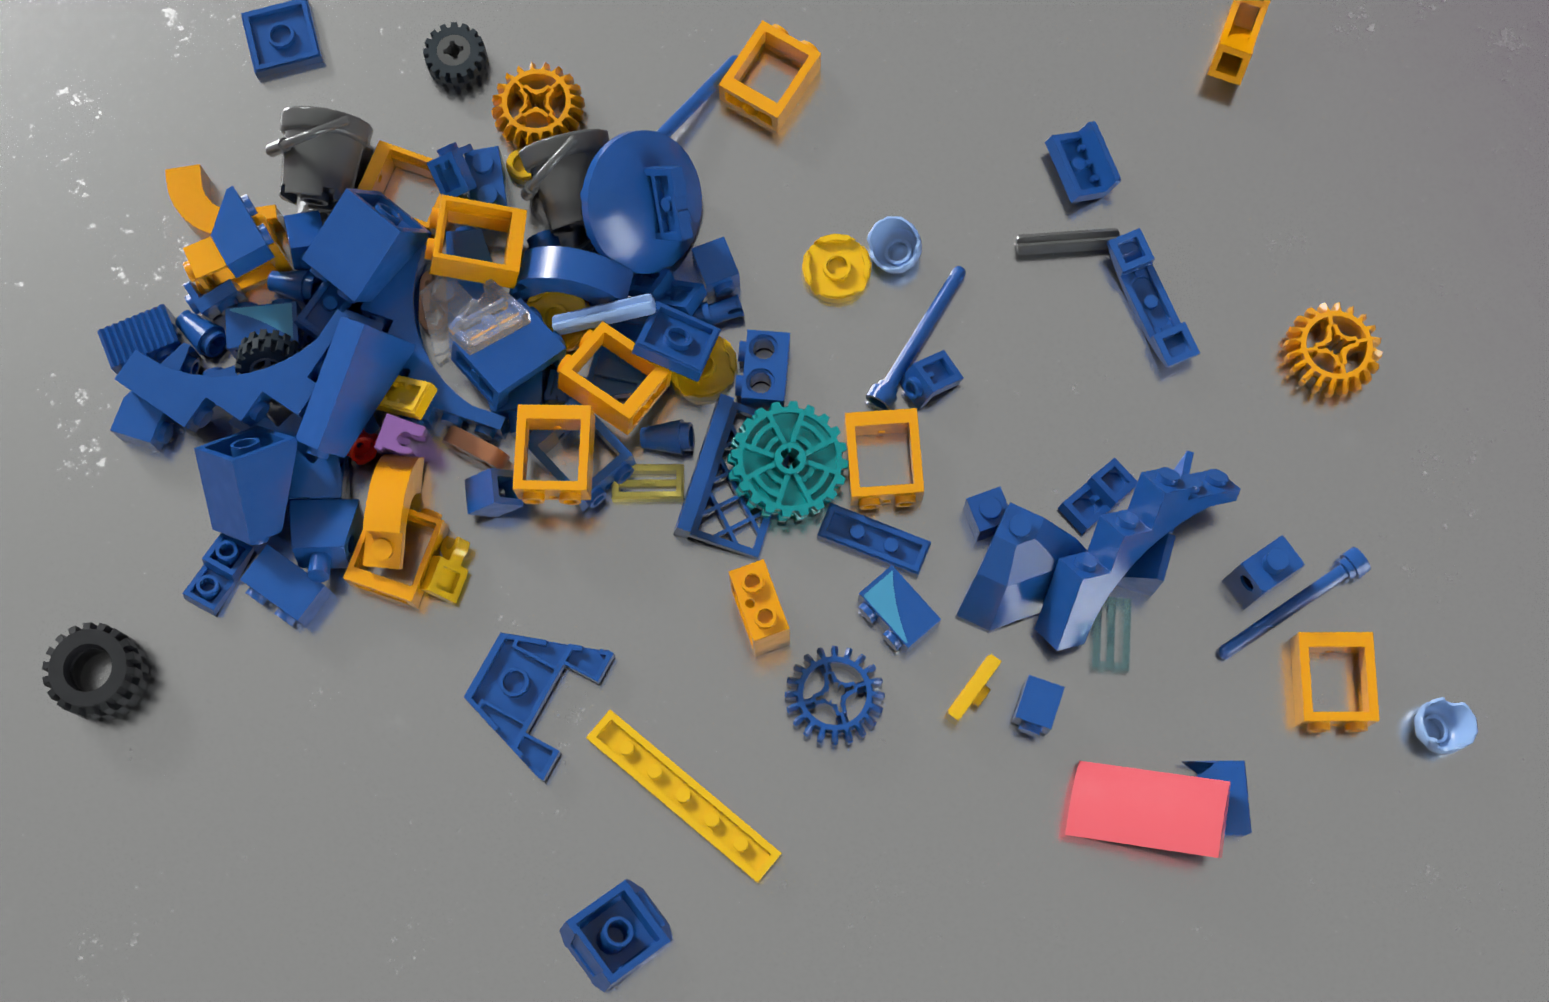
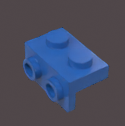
M1095 121L1088 122L1078 132L1052 135L1045 142L1071 203L1104 198L1121 182L1117 167Z

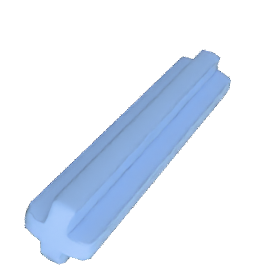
M652 294L639 295L554 315L552 317V327L559 335H565L598 327L602 321L606 324L622 322L656 313V303Z

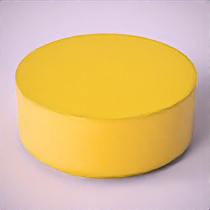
M519 148L508 156L506 168L514 182L525 185L527 181L533 178L531 173H527L519 155V151L523 148Z

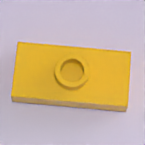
M398 375L376 410L422 420L438 389L431 382Z
M988 654L946 712V720L956 726L972 703L977 707L980 706L991 691L986 684L1000 666L1001 660L992 654Z

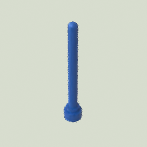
M730 56L656 132L671 137L719 88V83L738 56Z
M956 266L953 268L886 378L880 380L878 384H873L866 399L876 408L891 410L897 401L896 394L898 390L896 387L964 279L966 271L963 267Z
M1352 547L1341 554V560L1337 562V567L1221 645L1218 649L1219 657L1229 659L1344 579H1359L1371 570L1367 558L1356 547Z

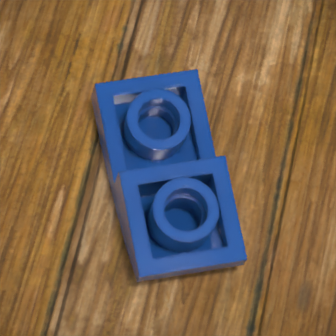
M220 533L202 557V568L182 593L184 599L215 616L244 572L254 552V547Z

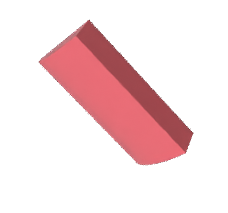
M1079 761L1071 795L1065 835L1222 858L1231 782Z

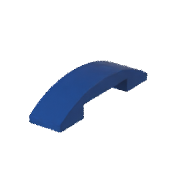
M1138 228L1109 240L1107 246L1125 296L1144 335L1164 366L1169 368L1200 355V351L1186 322H1180L1152 264L1155 258L1141 229Z

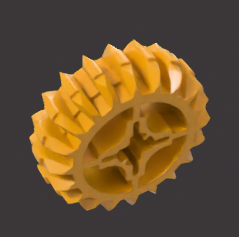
M531 62L530 70L524 71L518 65L516 69L518 75L513 76L506 73L505 79L507 84L498 83L497 91L499 94L493 95L492 98L493 105L495 106L491 110L492 116L496 120L495 126L497 131L503 132V139L507 143L513 141L516 149L554 135L580 130L578 122L584 121L585 118L584 111L581 110L585 107L584 98L580 96L582 94L581 88L578 84H574L573 76L570 73L564 75L563 70L559 66L551 71L550 65L547 62L544 63L541 69H537L536 65ZM521 98L523 106L518 110L519 114L513 119V107L516 101ZM563 98L566 101L565 108L557 119L554 110L558 107V102Z
M1340 302L1335 303L1331 310L1326 303L1320 304L1317 311L1312 307L1308 308L1304 316H1297L1293 322L1294 326L1290 327L1286 333L1289 339L1283 344V349L1290 353L1284 357V363L1295 364L1289 371L1290 375L1300 374L1302 376L1299 386H1304L1307 382L1312 384L1311 394H1316L1320 388L1323 389L1325 398H1330L1334 391H1336L1340 398L1345 397L1348 390L1356 393L1361 389V384L1367 385L1372 380L1371 374H1375L1379 369V364L1376 361L1382 357L1383 351L1376 349V347L1380 345L1381 338L1371 336L1376 330V325L1365 326L1366 314H1362L1358 318L1353 315L1354 306L1349 307L1346 312L1342 311ZM1319 328L1321 333L1318 337L1319 343H1315L1313 347L1307 348L1308 333ZM1327 346H1331L1332 350L1335 348L1339 353L1337 355L1333 354V351L1331 350L1330 352ZM1358 352L1356 369L1346 373V358ZM1316 364L1322 365L1326 369V371L1318 367Z

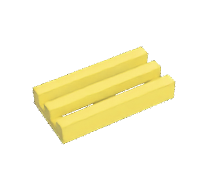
M634 464L631 466L634 469L633 474H676V479L626 480L622 484H617L616 481L612 484V502H684V464ZM619 488H676V491L619 492Z

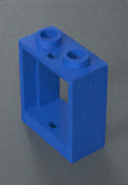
M571 398L564 405L582 404ZM596 415L595 432L618 456L592 478L591 500H581V504L577 505L582 512L589 506L594 508L605 499L606 491L612 487L614 481L617 484L625 482L634 472L631 466L636 464L633 454ZM534 430L529 434L528 454L553 481L570 480L546 453L573 430Z

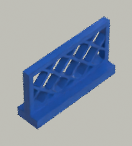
M720 394L673 532L674 535L686 539L691 537L754 559L758 558L771 515L768 519L762 517L758 527L755 520L760 518L761 512L752 516L750 510L745 506L746 502L743 498L745 496L737 497L735 494L734 497L718 504L711 491L713 484L724 478L727 479L733 492L736 490L737 485L735 481H730L728 473L732 470L728 469L722 456L724 450L731 448V442L727 443L729 434L731 433L734 438L737 433L733 425L736 413L751 418L758 409L734 402L733 397ZM788 455L781 463L786 468L790 458ZM720 465L723 474L716 477ZM709 499L713 507L705 510ZM738 500L747 518L729 526L721 508ZM715 511L724 530L714 535L700 531L699 527L702 517ZM750 523L756 535L753 548L739 544L733 530ZM727 534L730 541L721 538V536Z

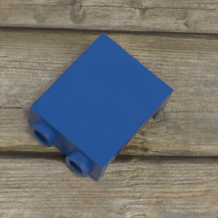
M520 297L452 342L451 360L497 411L508 403L509 392L552 363L558 368V365L565 357L566 344L556 331L552 332L544 324L538 310L533 306L529 307Z

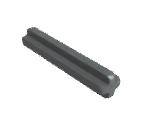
M1117 228L1022 234L1016 238V251L1021 256L1108 249L1107 242L1119 237L1120 233Z

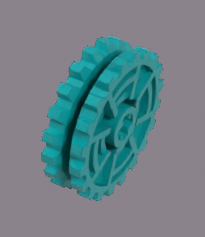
M790 401L786 407H782L780 402H774L767 411L761 407L755 411L751 419L747 418L742 423V426L738 429L739 432L732 439L730 446L734 449L727 456V463L733 465L732 471L728 473L729 480L737 482L738 487L734 492L737 497L745 496L748 499L745 505L748 509L752 510L757 507L761 510L760 517L768 519L773 514L777 516L778 522L785 523L787 518L789 519L791 516H793L796 522L802 521L809 513L812 516L819 513L825 507L824 504L828 505L837 496L836 491L844 484L846 478L841 474L848 468V460L842 458V454L847 450L846 443L839 442L837 439L841 431L837 426L830 428L827 424L830 417L825 413L820 416L815 415V407L809 404L805 409L799 408L797 401ZM787 455L793 459L788 468L781 464Z

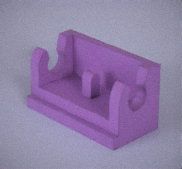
M387 413L374 448L383 455L388 452L391 454L416 456L413 450L408 447L411 444L408 438L425 442L428 431L424 426Z

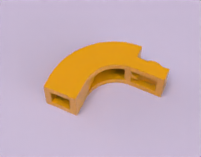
M1271 0L1232 1L1207 75L1240 86Z
M200 164L165 169L167 189L174 207L197 235L203 239L210 237L220 207L212 202L208 175ZM276 205L256 207L258 214L252 216L253 218L264 214L275 232L285 231L284 217Z
M384 454L379 459L369 486L364 513L363 530H366L363 566L399 570L403 568L408 513L415 494L421 493L424 457Z

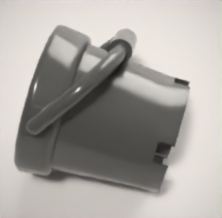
M314 106L284 108L280 114V131L283 133L284 138L269 143L265 149L266 154L270 157L283 154L279 196L281 199L297 205V198L299 196L301 201L308 203L307 208L332 211L346 188L354 189L362 154L370 145L373 128L361 118L337 110Z
M584 129L554 135L531 143L519 151L526 172L531 173L533 178L526 182L520 195L525 201H530L538 192L551 234L574 232L573 228L579 227L586 229L582 215L580 192L591 161L597 152L609 141L607 130Z

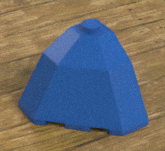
M1010 502L1000 520L979 569L969 585L956 617L989 632L1012 622L1039 614L1059 558L1087 552V549L1074 536L1046 518Z

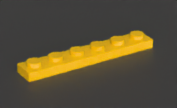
M611 709L586 737L589 742L756 883L760 882L782 855L772 844Z

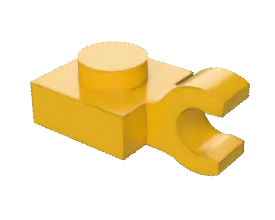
M446 535L441 544L442 557L432 556L420 590L448 603L456 604L469 571L462 567L461 564L469 550L470 542L460 537L454 539Z

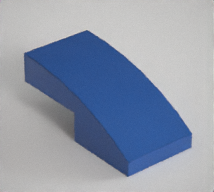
M664 268L659 272L651 274L636 273L632 278L628 293L631 297L648 293L652 294L655 301L690 316L694 314L708 294L703 283L675 280L671 270Z
M1113 458L1091 476L1087 483L1062 502L1058 510L1083 535L1098 522L1100 515L1107 514L1136 488L1138 481L1116 458Z

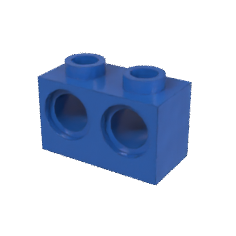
M747 329L746 341H740L738 362L744 363L743 375H736L735 396H741V403L755 409L762 407L768 410L772 403L780 402L781 406L785 407L790 333ZM760 348H768L773 352V355L767 359H760L755 355V352ZM759 381L770 385V389L765 393H756L751 387Z

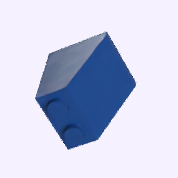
M346 188L305 252L302 260L312 267L310 271L314 276L322 281L331 282L337 287V294L350 303L372 302L422 247L432 233L380 191Z
M257 425L194 448L213 530L228 535L230 538L243 541L248 545L263 544L269 540L270 536L282 532L298 445L295 437Z

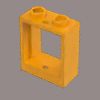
M762 20L719 83L720 100L778 133L821 69V53L812 43L805 40L799 41L790 36L780 25H770ZM764 42L803 64L778 103L739 82V79Z
M379 140L358 189L380 191L383 194L395 166L434 180L427 165V162L433 159ZM440 193L434 205V207L439 208L440 206ZM430 216L427 222L414 218L432 233L429 238L434 239L436 229L429 228Z
M442 194L439 208L432 207L429 228L436 230L434 239L427 238L424 259L431 260L429 274L515 289L520 271L527 210ZM446 222L506 232L507 240L503 264L443 254Z
M264 214L258 215L253 219L257 226L264 223L274 240V243L270 244L269 247L275 258L238 278L235 277L226 265L211 236L183 248L188 261L183 263L184 269L191 282L196 283L202 295L229 279L237 283L245 291L268 281V276L272 271L293 270L279 237Z
M602 321L594 331L589 329L581 338L577 351L573 355L567 354L558 365V389L582 405H591L595 414L628 436L670 386L672 371L633 354L632 350L635 343ZM601 346H604L647 375L645 380L624 404L578 374Z
M518 404L513 491L518 499H522V502L538 505L543 504L545 500H559L561 504L578 505L581 504V500H591L595 414L591 405ZM529 430H580L578 481L526 480Z
M917 408L845 413L844 430L847 446L846 455L848 460L851 506L859 505V509L871 510L881 507L880 504L895 503L896 507H911L916 505L917 501H922L924 481ZM908 433L913 484L860 487L856 436Z
M422 508L421 512L409 509L407 524L433 532L412 586L366 571L368 566H363L366 530L361 532L343 579L350 586L418 609L425 592L420 590L432 556H439L441 544L448 534L449 527L444 520H441L442 515L436 511Z
M764 559L728 571L731 592L755 657L790 645V628Z
M1298 632L1290 638L1295 726H1307V732L1312 733L1331 731L1330 726H1344L1345 732L1356 733L1368 731V726L1380 721L1373 632ZM1309 653H1359L1363 712H1313Z

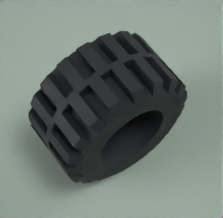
M89 622L83 623V629L77 626L69 628L70 635L67 637L60 634L55 639L59 643L55 649L49 646L46 654L50 655L51 658L49 662L43 661L42 670L48 672V676L42 677L43 684L51 688L47 694L52 700L57 701L56 705L62 709L92 721H101V717L111 720L116 718L117 711L125 714L131 710L128 706L131 701L137 704L141 699L137 692L139 688L145 690L148 683L142 680L143 675L149 674V667L142 663L147 658L145 653L138 649L139 645L126 634L107 624L99 623L97 626ZM108 653L112 663L109 678L98 689L85 692L81 685V671L85 663L97 654Z

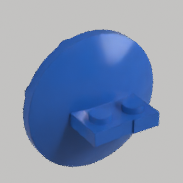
M628 131L609 140L591 161L580 192L586 233L597 252L622 264L637 274L656 273L676 263L689 249L699 227L702 212V192L695 166L689 155L676 141L656 131Z

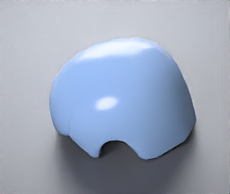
M887 216L876 222L867 237L873 262L877 267H880L881 270L889 274L903 273L914 267L922 253V241L917 229L912 223L901 216Z
M1445 697L1436 698L1419 707L1414 717L1416 737L1428 750L1437 754L1450 755L1471 745L1478 734L1477 718L1470 707L1464 702L1451 703L1446 701Z

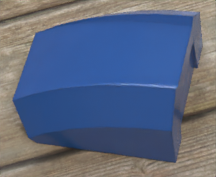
M629 879L624 880L568 919L559 930L565 947L569 949L591 980V983L603 992H606L673 940L669 923L644 889Z

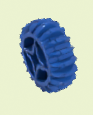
M832 646L831 657H826L823 648H818V661L815 662L809 654L804 655L803 659L808 666L807 669L798 664L794 665L793 671L800 679L794 677L787 678V685L796 689V691L785 692L786 700L796 701V703L786 708L787 713H800L793 721L794 727H800L805 722L808 724L803 732L804 737L809 738L814 730L819 732L817 744H823L826 734L832 735V747L838 746V735H844L846 744L850 745L853 743L852 731H855L860 738H864L866 731L862 724L864 723L871 728L876 726L877 722L869 713L875 715L882 714L883 708L874 704L873 701L884 700L885 693L873 691V689L881 686L883 680L878 677L869 678L876 671L874 664L869 665L864 670L861 668L866 660L865 655H859L855 662L850 660L853 651L851 648L845 650L844 657H838V646ZM832 668L849 671L860 682H841L836 678ZM821 671L824 687L818 693L813 694L811 698L804 699V689L808 681ZM829 680L831 681L832 688L838 689L837 693L840 690L844 693L840 699V712L837 704H832V699L829 702L825 699L829 696ZM865 693V705L857 717L849 721L846 710L847 702L856 698L858 694ZM814 708L815 710H829L834 715L838 725L819 721L809 710Z

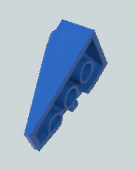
M1186 451L1174 470L1180 476L1190 473L1194 452ZM1174 529L1150 547L1127 571L1116 586L1152 596L1164 582L1176 537L1172 535Z

